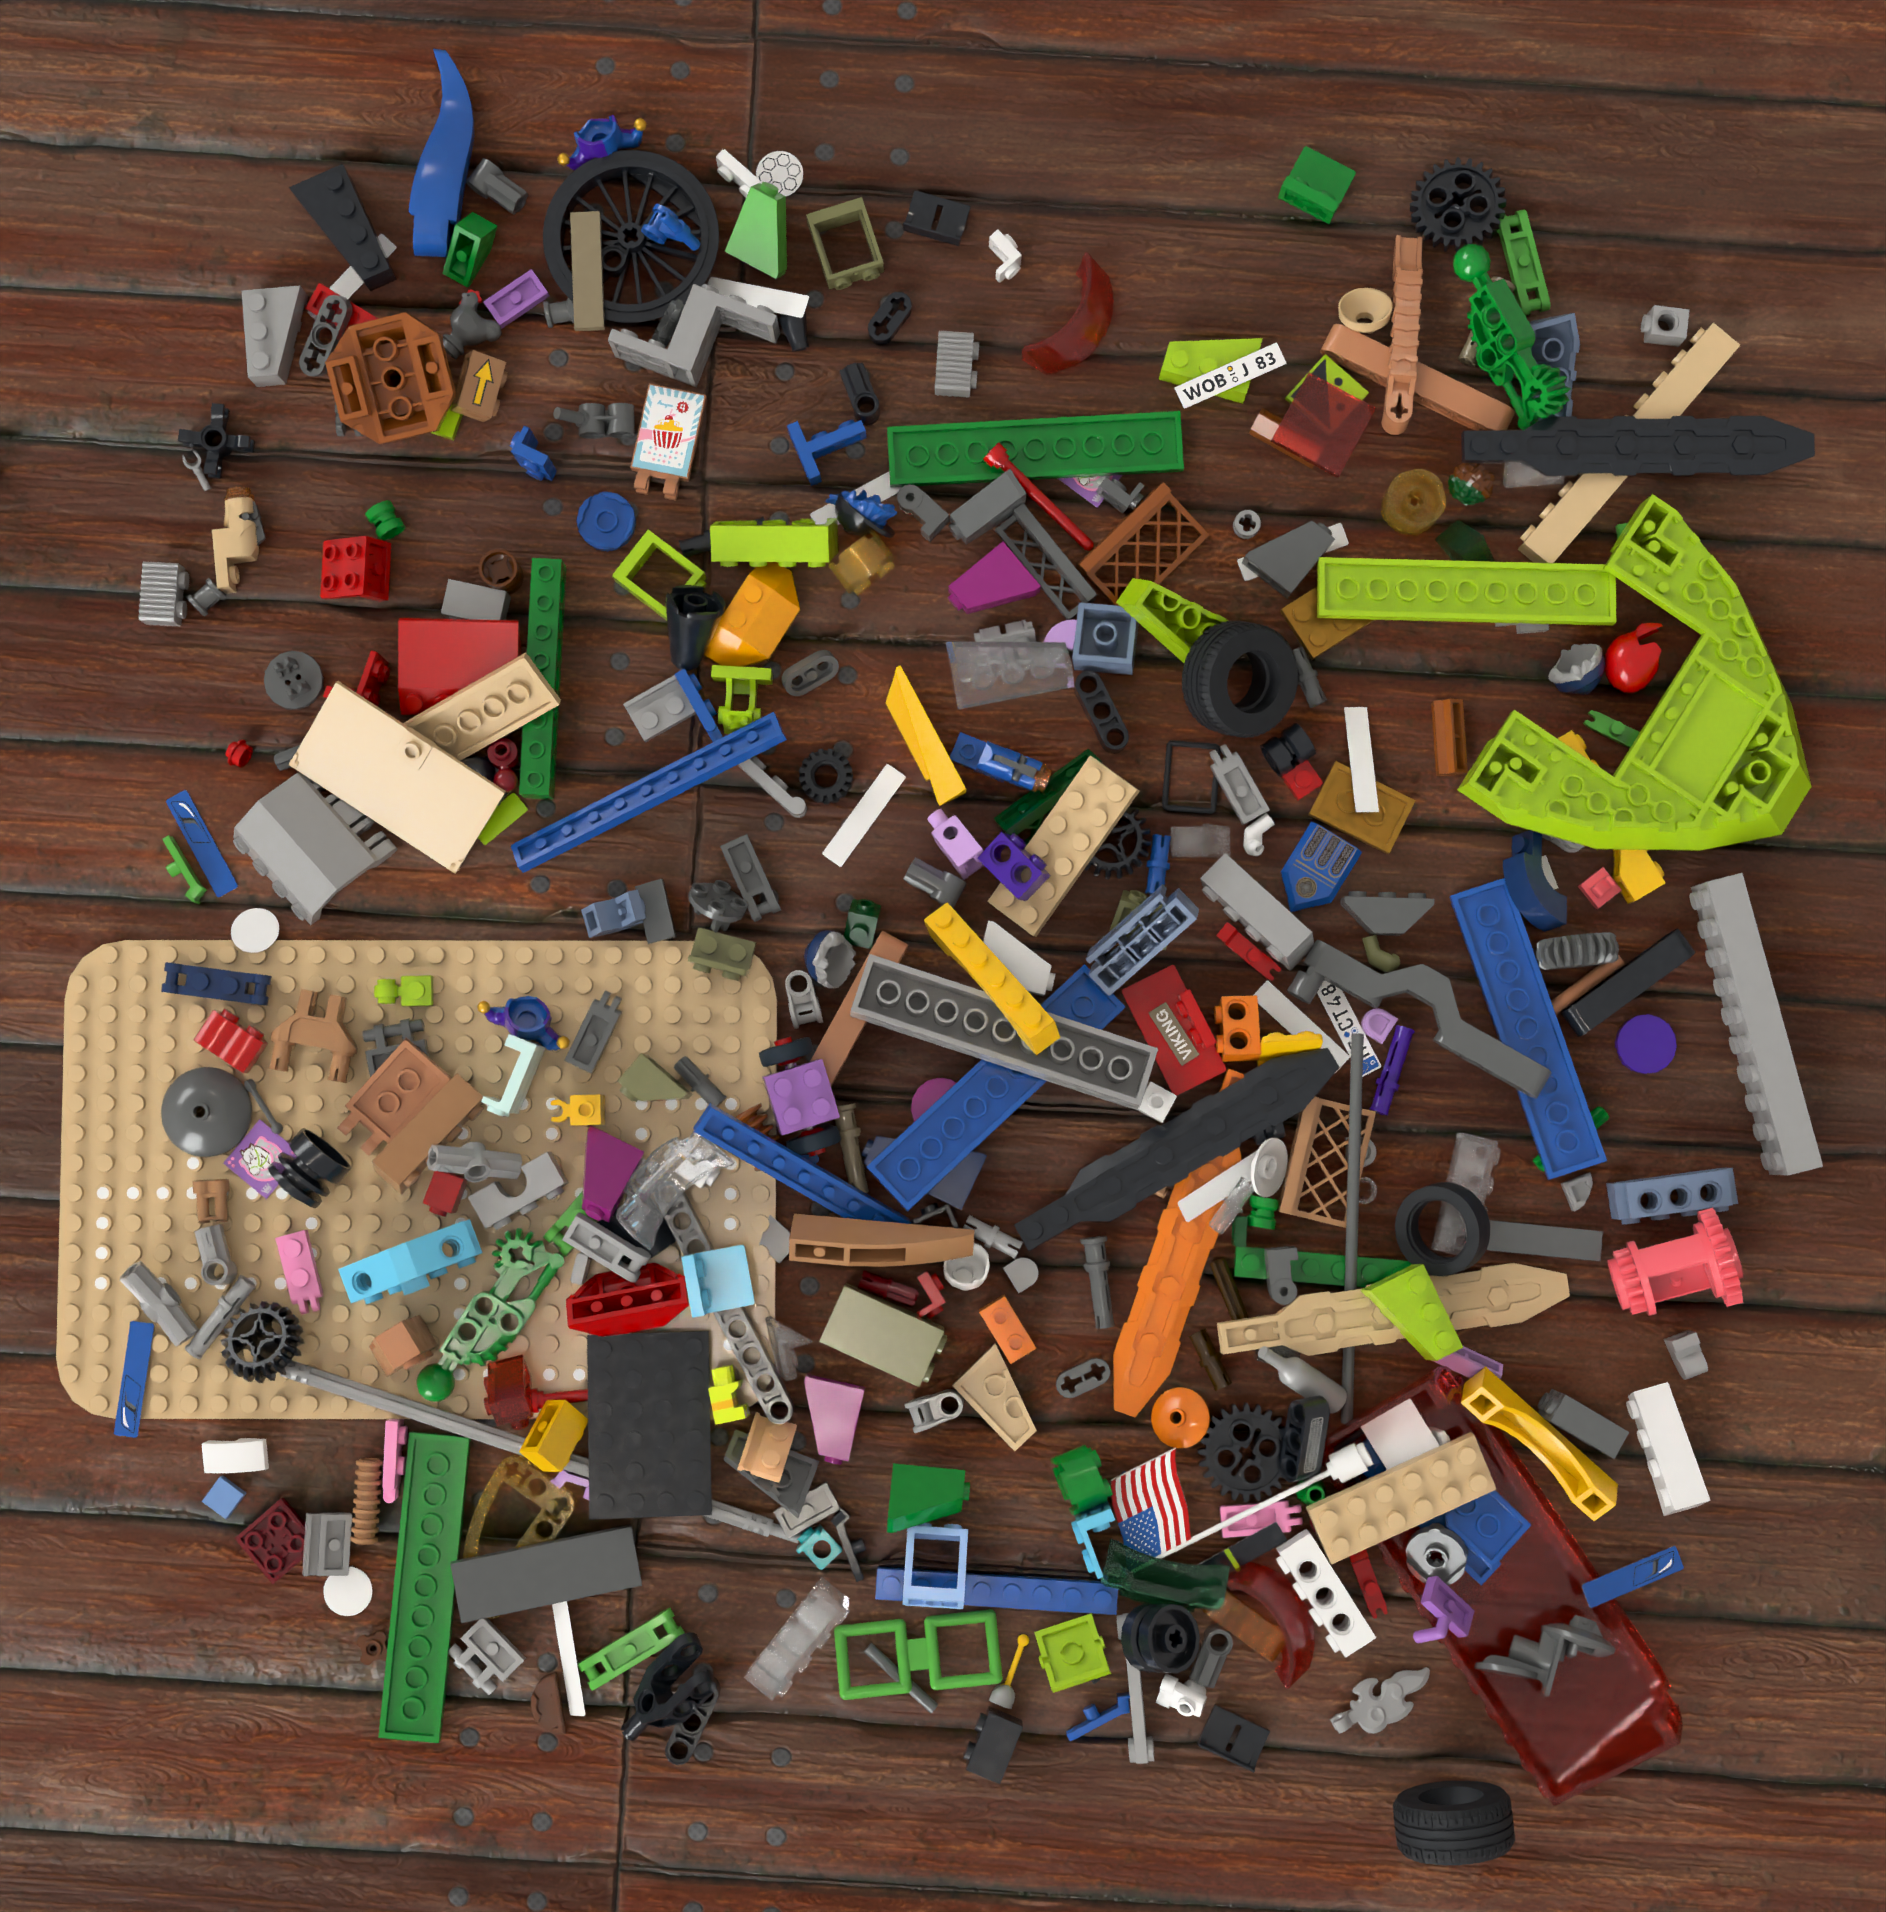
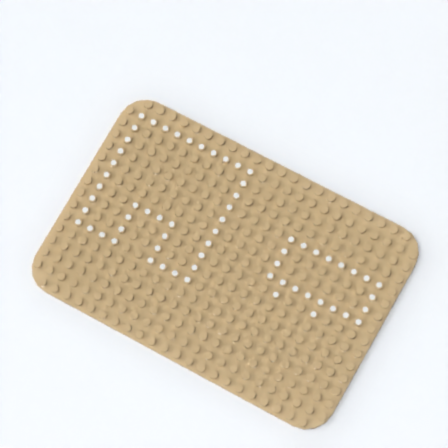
M123 940L101 945L84 956L70 975L64 1004L56 1360L60 1382L72 1401L91 1414L116 1419L130 1322L137 1321L154 1324L140 1419H409L282 1377L279 1372L276 1373L275 1381H270L266 1377L264 1383H258L255 1379L252 1382H247L243 1377L236 1376L233 1373V1369L231 1370L227 1367L225 1363L227 1359L221 1353L225 1347L220 1340L228 1337L224 1333V1328H232L231 1320L222 1329L201 1359L191 1356L185 1350V1347L194 1336L176 1347L158 1322H153L144 1313L140 1306V1301L120 1281V1276L127 1268L134 1263L142 1261L162 1284L164 1282L169 1284L177 1292L182 1302L180 1305L199 1330L219 1305V1298L222 1295L226 1296L238 1280V1277L242 1275L250 1279L256 1288L252 1290L242 1303L241 1309L248 1312L250 1303L256 1304L259 1307L262 1301H267L270 1305L276 1302L282 1307L290 1309L292 1315L294 1314L298 1317V1325L304 1331L300 1337L304 1339L305 1344L297 1347L301 1351V1356H294L292 1358L293 1361L468 1419H537L539 1413H526L525 1389L538 1388V1391H544V1394L588 1389L587 1335L589 1333L569 1329L567 1323L566 1299L571 1294L574 1295L582 1286L570 1281L576 1255L581 1252L576 1248L565 1257L564 1265L558 1269L548 1287H545L537 1299L536 1309L513 1343H508V1350L506 1352L502 1351L497 1355V1360L487 1361L486 1365L482 1367L477 1363H471V1365L458 1364L453 1372L455 1378L453 1392L447 1399L440 1402H431L424 1399L419 1394L416 1379L419 1372L425 1366L438 1363L443 1355L439 1349L472 1298L483 1291H490L500 1277V1274L494 1268V1264L502 1260V1256H493L492 1251L503 1249L495 1243L497 1239H503L508 1243L504 1234L506 1231L509 1230L515 1238L517 1228H522L523 1239L532 1231L534 1232V1237L530 1241L532 1244L535 1241L542 1240L546 1252H552L553 1254L561 1253L559 1252L561 1248L554 1242L549 1243L543 1236L583 1191L585 1143L590 1125L570 1126V1117L564 1122H552L551 1117L561 1116L563 1109L559 1105H551V1101L563 1100L570 1104V1095L596 1094L605 1095V1125L591 1126L644 1151L642 1163L650 1160L661 1162L666 1169L664 1181H676L683 1187L714 1249L736 1245L745 1246L755 1303L744 1307L774 1364L776 1260L769 1255V1250L766 1246L759 1244L763 1233L769 1228V1216L771 1215L776 1219V1179L763 1171L756 1172L753 1165L694 1132L693 1127L708 1107V1104L696 1091H691L692 1087L674 1069L675 1064L686 1056L704 1075L709 1074L710 1077L708 1079L726 1095V1099L717 1107L733 1117L761 1103L762 1107L757 1111V1115L767 1113L768 1117L763 1122V1125L773 1124L774 1127L768 1134L769 1136L776 1135V1120L762 1076L777 1072V1064L763 1067L759 1057V1052L774 1047V1041H777V997L773 977L761 959L756 955H753L748 978L740 976L739 981L722 977L723 971L712 968L710 973L693 969L694 963L688 962L694 941H659L648 944L647 941L276 940L269 948L257 953L242 951L234 944L233 940ZM165 962L272 976L271 985L267 986L266 997H269L268 1006L161 992L162 983H165L167 972L164 971ZM179 973L178 985L185 986L187 974ZM401 976H433V1006L403 1007L401 1006V996L396 998L395 1004H378V998H374V986L377 985L378 979H396V985L401 987ZM249 983L248 994L254 995L255 983ZM301 989L319 992L314 1016L325 1018L330 994L347 998L343 1023L358 1048L357 1054L351 1057L347 1083L327 1080L333 1053H330L331 1050L297 1043L296 1046H292L288 1072L269 1069L275 1043L270 1039L271 1033L296 1013ZM608 991L611 993L607 1005L611 1006L615 996L622 998L618 1007L622 1014L593 1074L564 1060L594 999L600 1001L603 993ZM537 997L545 1003L552 1017L550 1027L559 1036L568 1037L570 1041L569 1047L565 1049L560 1048L556 1051H550L545 1048L519 1114L510 1113L509 1117H502L487 1111L488 1105L483 1103L481 1106L484 1110L474 1121L469 1119L463 1125V1132L454 1142H448L446 1146L462 1147L466 1143L480 1142L489 1151L520 1154L522 1158L521 1166L546 1152H552L569 1182L562 1187L564 1192L551 1200H548L546 1196L536 1201L538 1207L524 1215L520 1211L510 1216L512 1222L498 1230H495L494 1226L485 1229L468 1196L493 1182L499 1181L507 1194L517 1197L524 1192L527 1185V1179L522 1169L517 1179L488 1177L480 1182L468 1181L457 1212L452 1214L447 1212L446 1217L430 1212V1206L423 1204L434 1171L429 1170L428 1166L421 1172V1176L400 1195L374 1171L372 1160L388 1143L383 1140L368 1156L360 1149L372 1135L366 1127L359 1122L347 1136L337 1129L351 1113L345 1105L370 1078L365 1051L377 1049L376 1041H364L363 1031L373 1029L374 1025L384 1024V1026L399 1024L400 1020L410 1018L411 1021L422 1019L425 1030L414 1032L413 1036L414 1041L427 1040L430 1059L452 1078L458 1073L482 1096L501 1100L521 1052L504 1045L508 1034H510L507 1028L489 1022L484 1014L478 1012L477 1006L479 1002L486 1001L490 1004V1007H505L506 1002L510 998ZM225 1008L240 1018L238 1023L246 1029L251 1025L265 1034L262 1039L268 1045L249 1073H242L194 1041V1038L213 1010L222 1012ZM402 1035L387 1038L388 1046L403 1042ZM642 1053L649 1055L693 1095L689 1099L649 1102L638 1100L636 1102L631 1101L620 1091L622 1085L617 1080ZM201 1067L225 1070L237 1077L243 1085L245 1081L252 1079L256 1084V1090L276 1122L281 1123L283 1126V1131L278 1134L290 1143L302 1128L308 1129L336 1149L350 1164L351 1170L338 1184L323 1180L328 1186L330 1194L326 1197L319 1195L322 1203L317 1208H312L293 1198L280 1185L265 1199L223 1164L237 1146L218 1156L200 1157L188 1154L172 1143L164 1130L161 1118L163 1098L170 1085L185 1072ZM251 1092L248 1093L252 1103V1120L246 1135L259 1119L270 1128L272 1126ZM202 1106L197 1109V1115L201 1118L205 1114V1109ZM687 1143L693 1144L720 1162L716 1169L721 1172L711 1186L706 1184L704 1188H699L671 1169ZM648 1166V1173L644 1176L646 1180L653 1179L655 1182V1174L658 1173L657 1168L650 1169ZM454 1173L464 1177V1174ZM635 1174L618 1207L645 1190L662 1214L654 1197L656 1187L642 1186ZM229 1179L230 1191L227 1192L228 1219H226L228 1222L216 1223V1220H210L209 1223H198L196 1194H193V1181ZM669 1185L664 1187L662 1190L664 1201L668 1203L675 1201L677 1197L676 1189ZM209 1197V1212L211 1216L215 1215L214 1197ZM680 1212L676 1216L675 1222L680 1229H687L691 1224V1219L688 1214ZM470 1219L482 1250L481 1254L475 1256V1263L460 1269L456 1263L446 1267L448 1273L430 1279L429 1274H427L426 1277L430 1286L405 1296L403 1291L389 1295L387 1290L382 1292V1299L367 1305L364 1299L350 1303L338 1269L407 1241ZM219 1224L223 1226L231 1261L237 1267V1275L232 1283L228 1285H210L203 1280L201 1276L203 1264L195 1231ZM565 1226L560 1233L565 1235V1233L568 1230V1227ZM308 1230L323 1290V1297L318 1298L320 1310L313 1312L309 1300L307 1301L309 1313L302 1315L298 1304L293 1305L291 1302L275 1238ZM694 1239L689 1244V1250L692 1254L704 1252L705 1246L699 1239ZM677 1241L647 1262V1264L657 1263L676 1274L684 1276L681 1259L684 1255ZM444 1243L442 1246L443 1253L447 1257H452V1247ZM522 1247L518 1249L512 1248V1252L515 1254L513 1258L515 1261L521 1258L526 1260L522 1254L524 1250ZM591 1259L586 1282L595 1274L611 1270ZM218 1264L214 1270V1275L218 1280L224 1275V1268L221 1264ZM547 1264L523 1276L507 1301L510 1302L529 1297ZM481 1297L478 1301V1308L483 1313H490L493 1309V1303L489 1298ZM689 1303V1306L667 1325L631 1332L709 1331L710 1387L714 1385L711 1370L733 1364L736 1380L743 1379L742 1386L736 1390L739 1405L748 1403L750 1407L758 1401L714 1313H707L704 1316L692 1318ZM240 1313L238 1315H233L232 1318L238 1319L240 1317ZM507 1313L504 1316V1325L508 1329H516L519 1324L517 1316L512 1313ZM420 1315L438 1344L437 1347L431 1350L433 1356L419 1365L417 1364L407 1370L403 1367L389 1377H386L369 1346L375 1337L394 1325ZM735 1320L731 1323L730 1329L734 1335H745L746 1325L744 1322ZM272 1322L274 1332L277 1335H282L280 1323ZM471 1323L463 1324L461 1328L463 1336L467 1339H473L476 1335L475 1326ZM749 1347L745 1350L744 1356L748 1362L756 1363L760 1360L758 1349ZM243 1349L246 1362H253L251 1352L248 1349ZM763 1374L758 1378L759 1386L765 1390L771 1382V1376L768 1374ZM588 1401L570 1403L588 1418ZM710 1401V1420H714Z

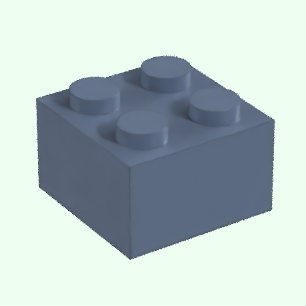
M1079 603L1072 656L1074 670L1133 675L1139 623L1121 606Z

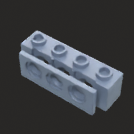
M1162 884L1089 949L1086 961L1089 964L1094 960L1096 961L1091 966L1089 976L1108 996L1114 993L1197 919L1199 908L1179 888L1167 898L1165 896L1167 888ZM1162 903L1163 906L1158 911H1156L1150 918H1148V915H1150ZM1138 923H1140L1141 926L1138 927L1131 935L1127 937L1126 935L1130 933L1138 925ZM1118 942L1119 945L1107 956H1105L1104 954H1106L1110 949H1112L1113 946Z
M1728 1167L1606 1183L1611 1219L1621 1220L1622 1224L1639 1223L1640 1218L1650 1216L1651 1220L1669 1219V1214L1679 1212L1681 1216L1697 1215L1699 1210L1713 1208L1716 1212L1728 1211L1729 1206L1738 1204L1733 1168ZM1703 1186L1707 1189V1196L1704 1200L1700 1195V1190ZM1675 1189L1678 1194V1199L1673 1204L1670 1199V1194ZM1644 1193L1648 1197V1204L1645 1208L1640 1203Z

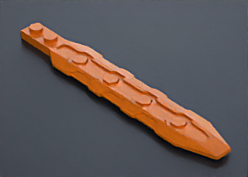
M1227 1069L1220 1091L1244 1078V1074ZM1240 1147L1223 1157L1218 1156L1188 1174L1187 1178L1178 1182L1173 1187L1167 1208L1163 1209L1157 1226L1158 1234L1147 1265L1143 1266L1137 1283L1139 1288L1128 1320L1123 1324L1113 1353V1399L1115 1411L1136 1417L1171 1373L1181 1344L1179 1339L1190 1307L1194 1306L1200 1289L1199 1281L1210 1249H1213L1220 1231L1218 1226L1229 1196L1189 1222H1186L1177 1203L1242 1160Z

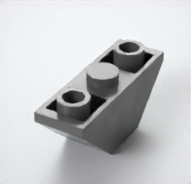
M1350 891L1348 896L1340 899V905L1369 935L1400 936L1434 906L1435 899L1426 898V893H1408V898H1396L1395 892H1379L1378 897H1367V892Z

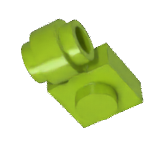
M401 976V987L396 985V979H378L377 985L374 986V998H378V1004H395L396 998L401 996V1006L403 1007L433 1006V976Z

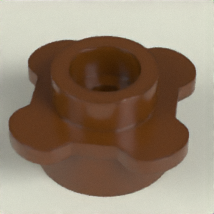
M378 1631L376 1634L370 1636L361 1635L358 1638L357 1645L361 1647L362 1652L360 1660L364 1665H370L373 1661L377 1660L386 1661L388 1643L386 1640L387 1635L384 1632ZM371 1646H376V1651H372Z

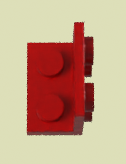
M369 536L325 540L323 542L320 597L327 600L360 596L378 602L388 601L391 543Z
M371 650L356 693L378 707L381 699L378 693L382 683L385 684L389 678L390 667H388L389 662L378 652ZM326 686L324 698L327 699L333 687Z

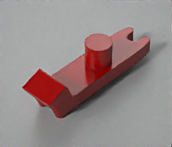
M1228 922L1216 935L1230 950L1266 979L1274 980V977L1270 974L1271 969H1274L1276 972L1281 971V968Z
M1366 1549L1356 1555L1349 1556L1351 1566L1371 1616L1374 1619L1377 1618V1608H1381L1383 1614L1386 1615L1388 1613L1387 1606Z

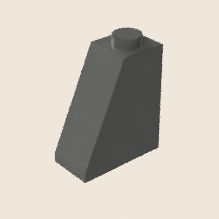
M1009 469L950 514L951 524L948 527L956 540L962 538L965 545L1011 517L1014 509L1022 503L1025 505L1027 493L1011 469Z
M1310 521L1249 551L1245 555L1242 564L1288 599L1316 565L1318 558L1322 557L1329 549L1335 538L1331 536L1332 532L1327 526Z

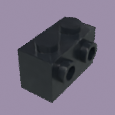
M990 1706L986 1714L980 1713L974 1728L975 1731H978L974 1743L968 1742L963 1755V1759L967 1760L966 1770L1000 1784L1023 1729V1721Z

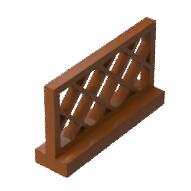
M1164 482L1148 494L1134 510L1075 566L1115 606H1119L1116 603L1118 600V587L1126 588L1128 584L1118 583V566L1134 567L1135 579H1139V567H1155L1153 582L1159 585L1209 536L1205 529L1170 493L1171 489ZM1167 502L1176 510V522H1160V510ZM1156 514L1155 521H1149ZM1181 516L1185 519L1186 522H1181ZM1144 525L1155 526V542H1139L1140 529ZM1160 526H1176L1175 543H1160ZM1181 526H1191L1198 533L1199 537L1192 543H1180ZM1135 534V542H1127ZM1122 546H1135L1134 563L1119 562V549ZM1139 546H1155V563H1139ZM1160 547H1175V560L1171 564L1160 563ZM1180 547H1187V548L1180 554ZM1114 555V562H1107ZM1102 566H1114V582L1102 583L1095 573ZM1159 567H1161V568H1166V569L1159 575ZM1107 587H1113V593Z

